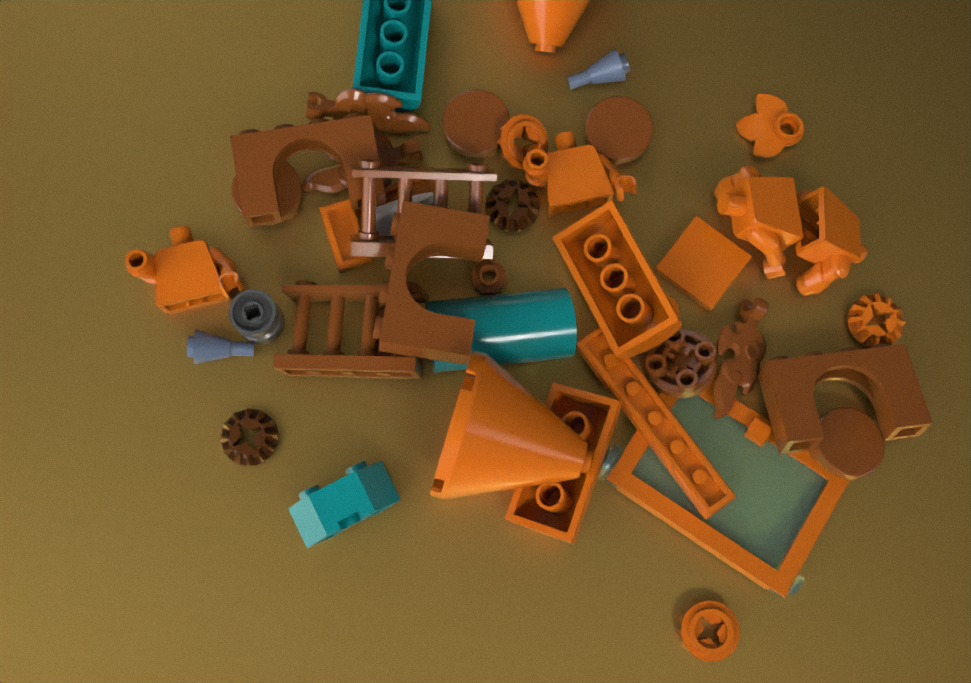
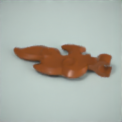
M350 88L342 90L337 95L335 101L328 100L323 94L318 92H309L306 118L310 120L324 117H333V120L343 119L348 114L360 113L363 116L371 115L373 127L379 131H388L393 134H408L419 130H431V125L425 118L416 114L396 112L394 109L401 108L402 102L387 94L365 93L362 90Z
M374 134L381 166H398V164L403 162L414 163L423 160L418 139L408 140L399 147L393 148L386 136ZM328 155L330 160H336L332 156ZM338 161L334 167L322 168L312 172L302 184L304 192L318 190L325 193H337L348 187L345 172ZM382 178L384 187L392 183L390 178Z
M759 297L755 298L754 303L743 299L739 306V313L742 318L741 321H735V331L733 332L729 325H725L719 334L716 346L717 354L723 356L725 351L731 348L734 356L721 362L719 372L714 380L715 410L713 417L715 419L723 418L730 412L739 385L742 388V395H748L757 382L760 362L766 353V340L756 328L758 322L766 315L769 304Z

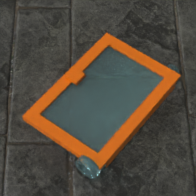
M713 384L702 393L688 398L670 397L660 392L659 396L737 497L705 520L637 429L624 449L617 444L612 446L604 458L598 476L616 487L617 491L765 590H770L780 598H784L787 593L793 596L800 589L804 581V577L798 573L849 481L828 472L819 462L811 458L809 451L779 455L770 421L736 399L732 409L726 416L715 419L713 417L715 410Z

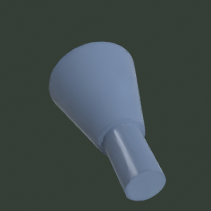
M615 48L590 65L587 70L568 76L567 80L571 90L589 83L626 81L625 74L630 72V67L625 53L618 54Z
M197 329L194 336H188L187 357H193L194 365L229 358L230 356H254V342H233L230 339Z

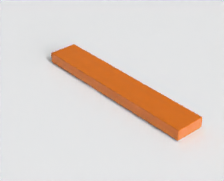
M597 327L577 341V351L611 396L622 403L621 409L705 520L737 497L631 358L619 359L615 357L600 327Z

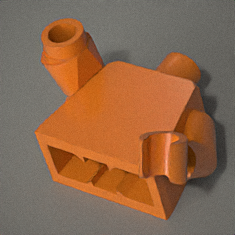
M570 131L559 133L554 137L557 151L546 154L541 149H533L527 153L523 160L526 180L534 186L545 187L547 217L601 207L612 200L614 191H616L618 201H624V192H631L634 196L638 195L636 179L633 176L624 175L606 156L597 153L593 145L577 147L574 133Z
M747 165L742 166L739 173L721 178L718 182V186L714 190V195L718 200L717 210L720 214L731 216L733 234L737 238L750 242L764 253L766 259L763 261V269L768 279L786 276V271L783 267L786 257L783 255V251L804 237L794 178L762 176L756 168Z
M825 186L815 191L802 190V193H797L796 191L804 236L796 242V255L815 264L796 278V286L799 292L805 296L815 293L820 294L834 280L839 277L842 279L846 278L849 274L851 263H859L867 255V247L861 243L860 221L858 217Z
M188 226L171 229L169 232L172 246L157 250L155 256L142 249H135L130 251L125 257L127 271L132 276L140 277L147 283L155 284L156 305L166 314L232 299L230 290L236 287L241 292L245 291V287L239 278L236 264L220 248L210 247L205 240L193 241L191 229Z

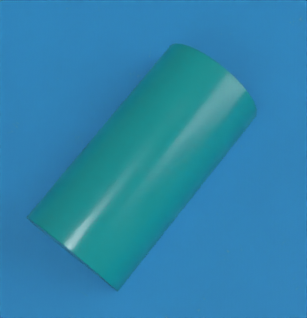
M363 0L352 88L362 90L365 93H382L397 98L402 102V107L395 108L396 112L406 113L420 106L432 0Z
M566 288L427 301L425 303V309L433 313L474 319L475 326L471 353L472 350L486 353L500 366L572 358L576 351V317L572 298ZM432 360L434 373L465 370L467 368V365Z

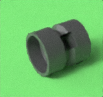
M257 289L245 290L239 293L231 302L229 308L230 321L234 328L250 342L259 345L269 344L276 340L283 332L285 325L284 314L271 296L264 291Z

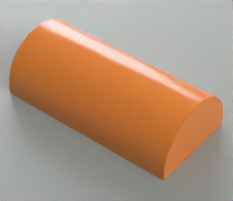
M610 200L552 237L616 358L625 359L644 353L666 341L682 326L680 318L613 200Z
M553 382L545 406L588 443L587 450L593 452L587 474L580 472L579 477L574 480L515 489L504 519L540 534L575 545L622 408V403L619 400Z

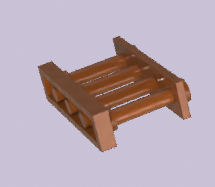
M360 159L359 165H351L352 177H362L361 230L358 231V235H350V256L386 257L388 246L395 247L397 235L379 236V231H376L377 178H398L397 213L400 214L403 201L412 202L413 179H433V206L447 208L448 180L469 181L468 212L482 214L484 181L497 182V174L492 169H488V164L467 163V169L381 166L380 160ZM487 238L486 249L482 259H493V244L489 238ZM431 256V257H428V258H454V257H448V256Z
M298 280L295 282V285H282V292L293 302H297L292 349H289L287 354L274 355L273 368L283 375L423 379L424 365L417 357L392 353V356H378V353L375 352L376 339L373 338L375 319L379 312L381 286L316 285V283L307 280ZM406 281L408 291L416 303H426L429 301V296L422 286H419L416 282ZM311 302H331L326 350L322 351V355H309V352L306 351ZM345 302L365 303L361 351H357L356 356L344 355L340 351Z

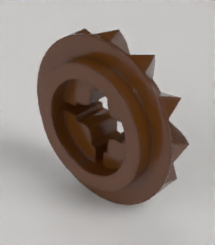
M505 179L503 182L493 185L486 197L485 209L486 214L490 215V222L498 229L512 233L520 232L529 228L536 221L540 210V201L532 185L529 186L523 183L521 179ZM514 194H517L518 204L523 207L515 208L511 217H508V205L503 202L510 201Z
M247 408L232 414L228 421L223 424L222 434L219 439L224 450L223 453L234 463L243 466H255L265 462L272 456L277 447L279 435L277 426L269 415L260 410ZM242 425L250 431L259 430L258 434L254 436L256 450L248 443L238 444L244 437Z

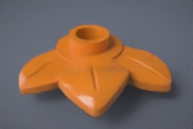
M765 93L756 95L757 113L745 116L736 123V128L742 137L755 142L753 154L763 158L774 157L782 151L784 146L797 144L804 134V125L801 118L794 113H789L783 100ZM781 127L788 128L791 132V135L785 134L781 130Z

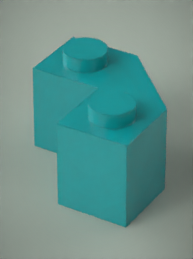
M365 461L348 468L346 470L347 475L321 489L319 485H315L299 494L301 500L288 509L307 548L333 538L352 525L375 516L401 501L382 461L367 466Z

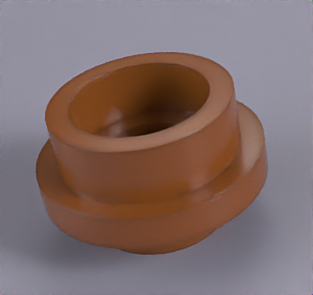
M483 260L473 268L472 283L483 294L497 293L505 285V269L495 260ZM486 271H492L496 277L492 281H486L482 275Z

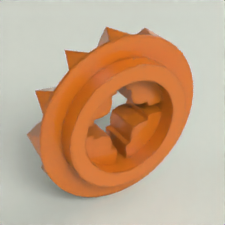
M527 114L516 115L508 118L507 123L500 128L502 133L497 143L501 145V157L510 163V167L524 170V157L533 149H541L547 154L548 135L544 126L537 118ZM522 136L524 140L532 142V144L522 148L514 144V140Z
M879 293L864 295L856 300L848 312L847 319L848 327L853 337L859 343L869 348L880 343H890L892 345L902 336L901 332L906 321L902 318V308L896 306L892 301V297H884L879 295ZM872 312L876 316H887L885 321L881 323L883 329L879 325L866 326L870 319L874 317Z
M705 600L691 605L690 609L682 616L679 633L684 647L693 656L703 661L716 662L727 658L735 650L740 638V627L735 614L727 606L720 602ZM700 618L709 624L722 622L714 631L718 644L709 637L697 639L704 630L703 622Z

